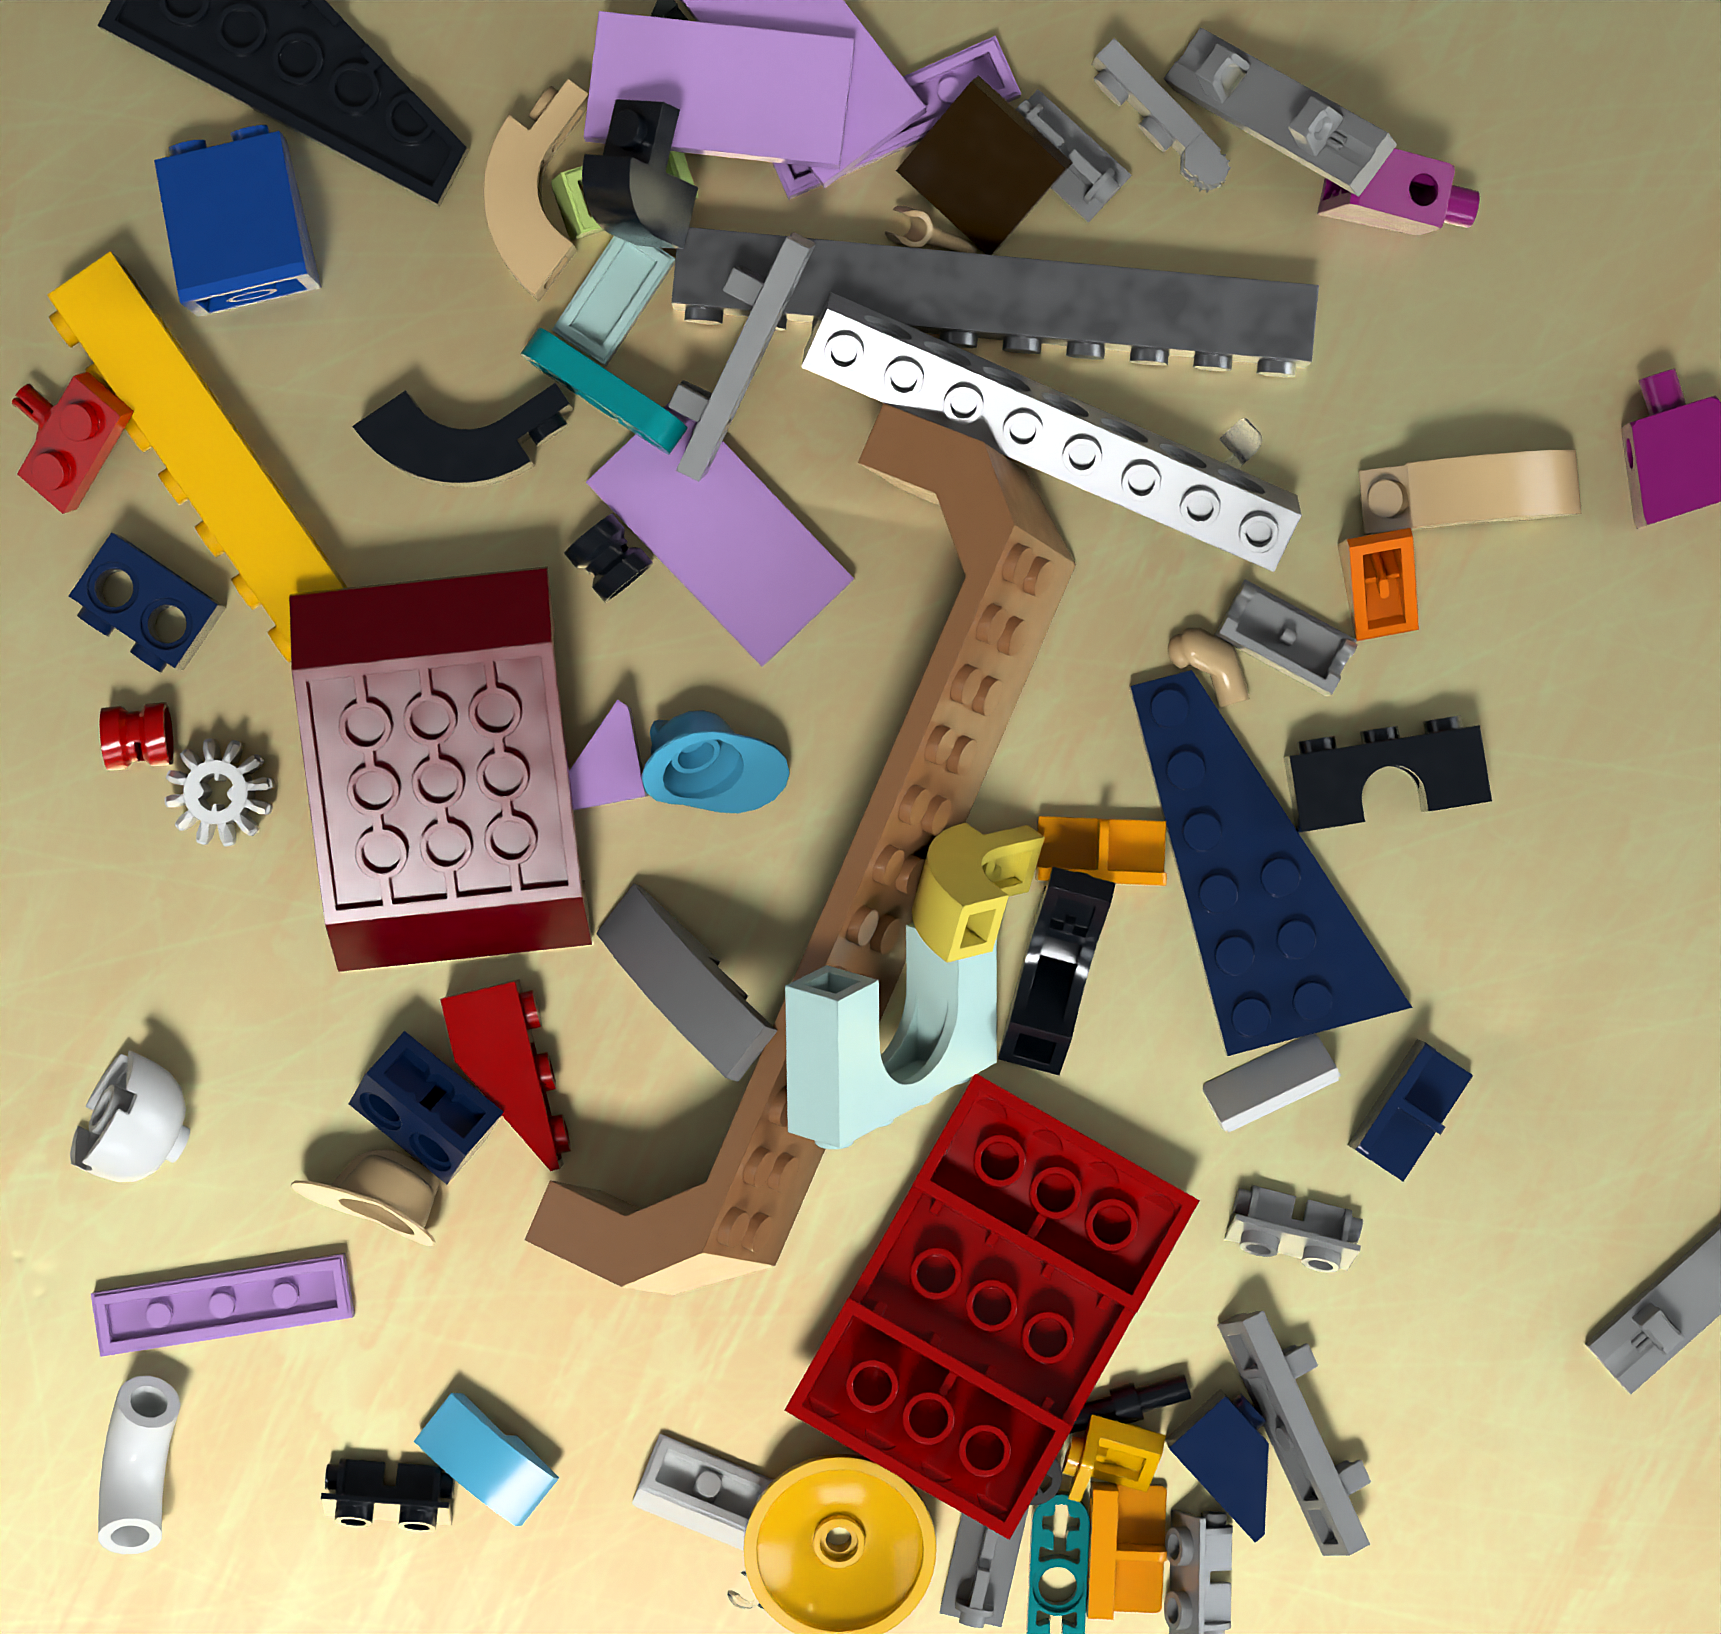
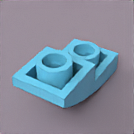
M451 1393L414 1440L446 1473L514 1526H522L559 1479L517 1435H505L463 1393Z

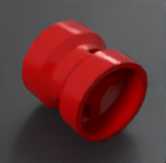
M167 702L145 704L141 711L128 712L122 706L101 708L99 719L100 742L104 765L107 770L128 769L133 762L146 761L151 766L173 765L174 737L171 714Z

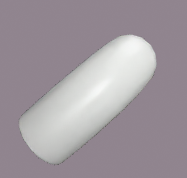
M136 1376L127 1380L118 1391L112 1411L102 1459L99 1487L98 1541L103 1548L114 1553L139 1554L147 1552L156 1547L162 1540V1498L169 1444L181 1404L179 1396L173 1387L160 1378Z

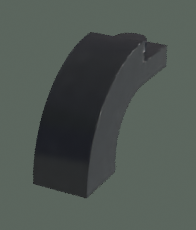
M554 383L493 424L476 429H456L439 424L426 416L413 397L405 390L352 427L378 455L408 475L442 486L478 487L506 481L534 467V463L521 444L532 438L536 446L557 435L568 426L563 416L572 411L573 408L557 384Z
M1053 866L1047 886L1044 887L1026 947L999 1051V1060L1060 1075L1073 1037L1091 962L1112 902L1116 883L1098 879L1083 872H1072Z

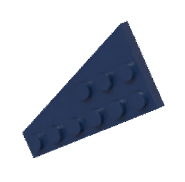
M1190 670L1129 686L1163 819L1166 821L1169 842L1225 1055L1231 1056L1413 1008L1194 672Z

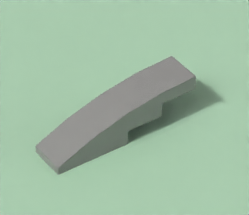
M637 884L632 885L596 934L620 966L676 1029L725 1078L739 1082L778 1030L746 1001L749 995L718 967L720 961L649 893Z

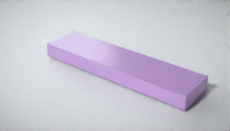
M996 36L903 76L926 106L927 112L844 175L920 142L967 85L978 75L1008 103L1020 98L1021 92ZM772 162L788 200L821 186V183L808 166Z
M345 1253L91 1293L100 1357L348 1319L355 1316Z

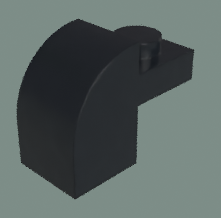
M616 99L603 155L584 154L582 185L586 204L596 223L609 234L637 246L684 249L698 187L666 173L680 109L665 102Z

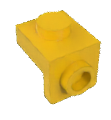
M1091 1415L1083 1439L1072 1436L1066 1451L1062 1473L1072 1476L1068 1499L1081 1502L1090 1477L1147 1493L1163 1453L1166 1435L1145 1430L1134 1424H1124Z

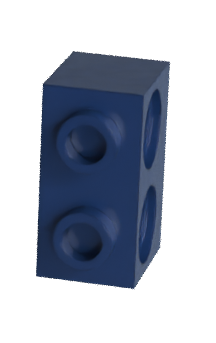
M115 533L109 535L69 594L70 598L83 606L77 614L81 620L108 637L116 628L135 641L130 652L161 673L167 664L175 669L184 670L226 609L224 605L124 537ZM124 571L132 580L133 593L127 603L119 607H112L103 596V585L111 574ZM177 607L186 618V630L179 640L165 643L156 633V619L163 610Z
M406 1031L396 1039L369 1069L348 1103L446 1185L486 1141L504 1113Z

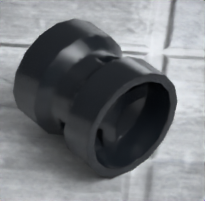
M613 513L590 528L564 552L577 569H586L589 574L593 573L595 577L593 578L592 588L605 603L627 588L653 564L641 548H629L627 546L628 542L624 538L625 528Z

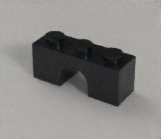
M1459 715L1423 721L1425 734L1400 738L1398 726L1361 731V745L1337 748L1335 736L1297 742L1299 755L1284 757L1296 830L1298 832H1307L1365 822L1362 805L1363 787L1367 779L1375 771L1387 766L1398 768L1412 778L1417 787L1421 812L1491 802L1492 797L1480 725L1463 728L1462 718Z

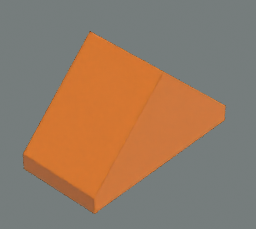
M1411 528L1346 539L1339 543L1338 550L1355 639L1361 641L1419 630L1414 544Z

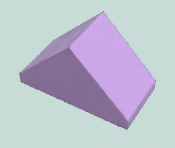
M619 700L613 705L569 770L574 811L648 797L641 779L643 767L632 710Z

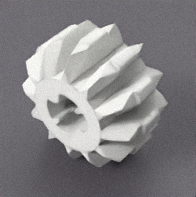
M210 738L204 740L203 743L205 762L191 749H185L180 753L182 761L191 772L187 775L181 771H168L166 779L171 783L183 785L184 789L183 794H173L165 797L166 807L187 806L188 811L182 814L175 822V826L180 831L191 828L198 820L201 821L196 833L197 843L209 844L213 838L216 826H218L222 844L224 846H232L236 843L234 822L249 836H254L258 833L257 823L248 815V812L252 810L259 814H271L273 806L266 801L255 799L256 791L270 790L274 788L275 784L273 778L262 777L253 780L251 774L257 771L264 763L261 755L254 754L239 765L238 763L243 752L242 742L232 740L228 744L222 759L220 747L216 739ZM213 777L216 781H226L229 778L233 784L227 792L229 799L232 801L227 808H225L224 804H213L211 807L206 800L213 792L208 785V782Z

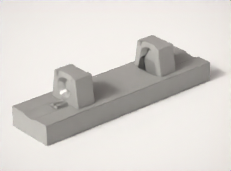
M1203 28L1199 29L1188 44L1184 54L1174 63L1163 78L1175 92L1358 197L1397 145L1388 132Z
M795 232L791 233L790 236L785 238L777 258L770 267L766 277L741 265H736L731 270L723 291L753 306L713 393L685 380L679 383L675 389L668 407L697 422L676 471L698 482L708 473L816 246L815 242Z
M1721 1223L1585 1343L1586 1347L1629 1394L1636 1391L1721 1314Z
M1264 1311L1237 1314L1219 1323L1217 1326L1253 1405L1267 1421L1263 1425L1322 1555L1350 1556L1370 1545L1349 1498V1495L1371 1483L1362 1460L1355 1462L1346 1460L1334 1466L1295 1380L1318 1367L1309 1344L1305 1343L1301 1346L1292 1345L1281 1350Z

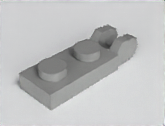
M1114 38L1096 55L1092 66L1099 72L1094 78L1097 86L1118 106H1121L1127 100L1144 118L1138 124L1140 130L1158 149L1165 152L1171 146L1180 155V174L1188 182L1192 181L1194 183L1193 187H1198L1199 191L1205 190L1206 193L1217 187L1220 188L1222 186L1221 183H1225V178L1231 169L1228 165L1230 160L1225 158L1226 154L1222 155L1220 153L1221 149Z

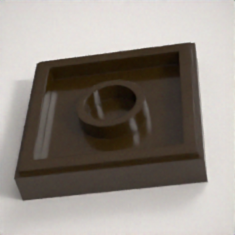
M978 75L967 85L896 171L987 255H993L1073 162Z

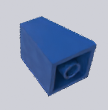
M267 125L250 126L230 133L232 142L207 147L206 140L202 139L178 143L168 148L169 157L154 160L179 300L184 307L197 317L322 288L287 139L280 131L269 133Z

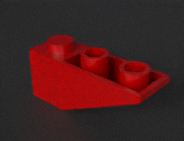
M520 979L441 998L440 1001L452 1052L457 1065L484 1096L504 1112L502 1114L504 1119L550 1171L560 1169L564 1165L561 1154L570 1152L571 1144L563 1114L552 1116L546 1091L555 1090L557 1087L549 1053L537 1054L532 1029L542 1027L534 991L523 992Z

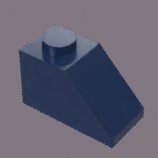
M1220 1389L1165 1439V1442L1170 1451L1256 1543L1265 1535L1269 1443L1258 1429L1267 1421L1242 1393L1231 1401Z

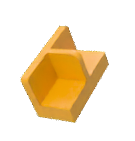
M1038 816L1037 832L1045 838L1035 869V880L1048 881L1054 866L1072 872H1083L1092 877L1116 884L1166 886L1167 873L1164 872L1166 821Z
M1090 1481V1530L1086 1614L1088 1619L1114 1620V1611L1159 1613L1161 1611L1164 1562L1167 1561V1550L1165 1547L1167 1490L1165 1486L1150 1484L1146 1493L1111 1482Z

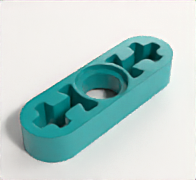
M539 327L521 352V355L544 374L668 455H670L688 429L682 421L662 406L543 328Z
M1059 1490L1056 1495L1045 1499L1038 1505H1034L1032 1510L1026 1634H1050L1049 1618L1036 1621L1037 1611L1053 1616H1064L1076 1612L1075 1622L1073 1623L1061 1619V1634H1085L1090 1520L1084 1503L1068 1499V1491ZM1055 1505H1067L1069 1516L1079 1520L1077 1526H1069L1066 1529L1065 1549L1066 1551H1071L1078 1548V1558L1073 1559L1063 1554H1050L1039 1557L1040 1547H1045L1049 1550L1054 1548L1052 1527L1042 1524L1043 1516L1054 1515ZM1054 1567L1069 1570L1076 1579L1074 1593L1070 1598L1062 1602L1049 1601L1039 1591L1041 1576L1047 1570Z

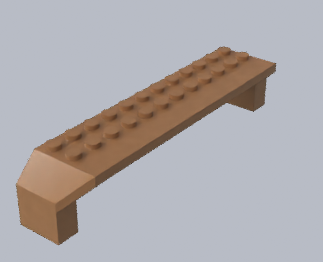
M883 403L858 463L900 490L940 505L966 577L792 981L794 982L826 965L879 980V1023L906 962V925L913 922L912 906L929 846L934 838L944 830L966 822L1076 566L1031 479L1023 468L985 442ZM785 999L773 1025L778 1031L764 1047L705 1183L644 1209H639L601 1190L550 1180L525 1237V1241L620 1287L675 1295L776 1266L825 1151L824 1148L817 1146L814 1140L788 1132Z

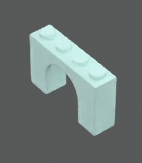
M913 922L906 925L905 1005L897 1031L882 1054L880 1053L879 980L826 965L786 985L788 1132L814 1140L817 1146L824 1149L847 1148L854 1143V1140L878 1127L891 1124L896 1117L916 1106L931 1102L933 1097L955 1085L968 1082L971 1076L997 1063V938L992 952L947 963L926 945L918 934Z

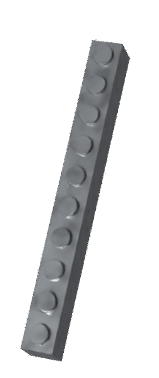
M689 227L684 249H676L671 302L673 309L685 311L684 321L698 324L721 325L723 323V314L749 317L753 306L723 291L731 270L736 265H741L766 277L787 236ZM807 238L815 242L816 246L776 328V331L786 330L787 320L811 322L813 331L827 297L832 292L924 333L940 334V340L959 348H977L978 338L1003 340L1002 350L1014 353L1040 354L1041 344L1067 346L1066 356L1079 359L1102 360L1104 359L1105 350L1130 352V362L1137 364L1168 365V356L1170 355L1194 358L1193 368L1201 370L1231 371L1232 361L1257 363V374L1295 377L1296 367L1306 368L1312 362L1319 285Z

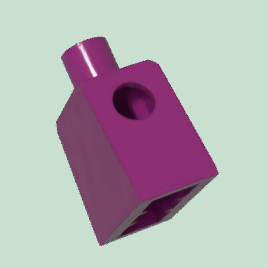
M1394 148L1359 197L1325 178L1317 214L1405 234L1422 235L1441 229L1443 223L1470 228L1478 212L1480 194L1476 190L1452 185L1455 174L1454 165Z
M1675 369L1638 380L1649 416L1622 426L1623 448L1636 529L1721 502V402L1715 395L1686 404Z

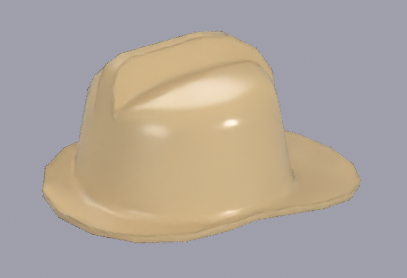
M390 1149L370 1150L358 1155L331 1185L298 1180L291 1183V1187L295 1192L321 1205L377 1222L423 1245L432 1246L436 1242L433 1236L424 1228L434 1202L435 1194L439 1188L440 1179L421 1163L403 1153Z

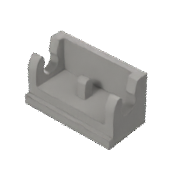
M1246 579L1243 581L1214 634L1232 646L1324 696L1333 694L1341 679L1340 674L1346 662L1353 656L1358 645L1356 644L1357 640Z

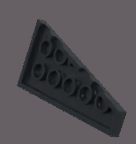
M111 0L97 25L106 33L438 207L442 204L469 152L468 148L390 69L383 59L365 43L326 0Z

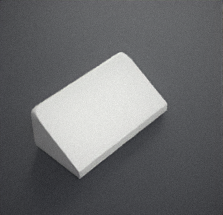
M1316 1034L1303 1036L1206 1082L1203 1085V1092L1220 1128L1231 1132L1339 1081L1338 1077L1341 1075L1320 1038Z
M660 1434L632 1504L639 1509L743 1550L744 1534L750 1513L759 1496L773 1479Z

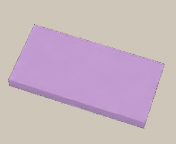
M680 0L697 22L854 38L855 45L840 170L808 166L824 188L828 187L927 112L926 106L844 0Z
M599 11L584 129L585 142L606 143L616 99L665 102L680 109L671 151L840 170L855 45L854 38Z
M668 403L664 409L688 427L670 455L660 451L635 434L586 483L763 667L837 597L854 578L724 442H722L708 473L699 482L676 471L697 422L669 408Z

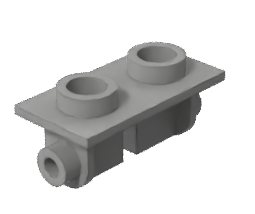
M1037 89L1016 110L1073 162L1051 189L1089 223L1132 175Z
M1252 1185L1250 1191L1238 1189L1233 1206V1213H1236V1216L1228 1228L1224 1240L1240 1243L1239 1246L1243 1251L1262 1257H1272L1277 1255V1253L1302 1259V1264L1307 1268L1327 1273L1337 1272L1339 1269L1348 1271L1359 1254L1361 1245H1357L1360 1238L1363 1219L1352 1217V1210L1308 1199L1303 1221L1292 1219L1296 1196Z
M1029 1506L1010 1540L962 1513L939 1611L940 1614L959 1618V1623L974 1628H984V1624L1002 1627Z
M1171 1510V1528L1168 1530L1165 1538L1167 1559L1170 1563V1592L1165 1598L1164 1616L1169 1627V1634H1225V1630L1231 1629V1583L1226 1581L1210 1582L1211 1571L1232 1570L1233 1526L1226 1524V1512L1204 1511L1201 1512L1200 1517L1179 1510Z

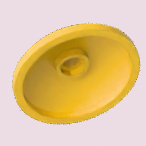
M829 1454L814 1457L790 1467L776 1477L759 1496L746 1524L743 1546L747 1578L757 1600L776 1622L794 1634H884L907 1618L924 1597L934 1573L937 1550L936 1536L929 1510L912 1484L868 1458L853 1454ZM838 1527L846 1529L850 1533V1537L845 1543L835 1545L827 1540V1534L832 1529Z

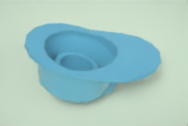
M704 710L688 711L673 717L669 721L656 720L651 726V757L645 763L641 779L645 792L656 801L686 805L720 813L738 814L759 809L770 803L786 787L790 773L786 756L773 744L758 738L736 734L727 722L715 713Z

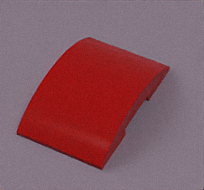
M975 1074L784 1411L1010 1540L1072 1430L1074 1422L1134 1315L1141 1307L1200 1200L982 1076Z

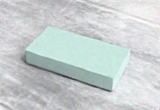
M613 236L552 331L602 365L607 366L675 264V258L659 247L637 246Z

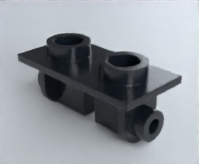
M341 1458L339 1464H327L325 1489L336 1490L335 1494L321 1493V1503L325 1516H334V1522L337 1524L360 1528L371 1526L373 1520L398 1521L399 1528L412 1532H432L436 1530L437 1524L452 1525L450 1503L441 1502V1498L453 1499L455 1479L448 1473H444L440 1466L398 1463L395 1486L384 1485L385 1462Z

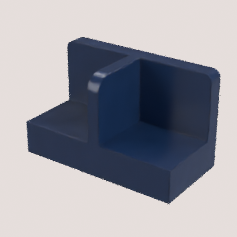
M1417 1039L1352 1137L1348 1146L1404 1182L1435 1133L1441 1135L1446 1128L1442 1125V1122L1473 1075L1437 1052L1435 1048L1426 1042Z

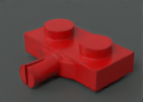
M89 372L73 376L56 405L51 404L31 384L23 386L16 393L15 396L17 397L12 400L14 407L20 409L38 425L36 442L17 475L62 514L76 510L134 413L131 408Z

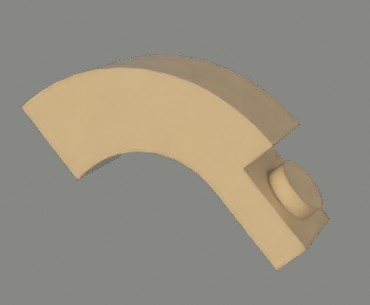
M567 79L559 91L550 86L539 98L529 115L535 121L530 130L508 115L492 144L484 175V210L493 242L514 278L537 301L541 300L577 252L574 244L560 234L547 219L541 194L544 173L550 160L587 111L589 94L569 79Z
M1544 450L1474 455L1410 462L1401 466L1359 471L1364 534H1378L1405 528L1416 530L1460 524L1525 521L1582 514L1576 450Z

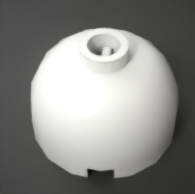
M128 1051V1057L120 1054L115 1058L101 1077L86 1104L87 1108L94 1110L89 1122V1131L80 1126L76 1128L70 1151L71 1165L95 1176L112 1181L135 1182L153 1174L165 1160L174 1163L180 1157L188 1142L190 1129L182 1125L186 1106L182 1089L172 1074L154 1061L133 1051Z

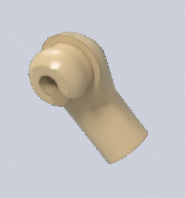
M1187 628L1183 631V634H1177L1170 639L1168 655L1172 663L1178 668L1192 665L1210 674L1220 708L1250 699L1237 653L1230 643L1202 628Z

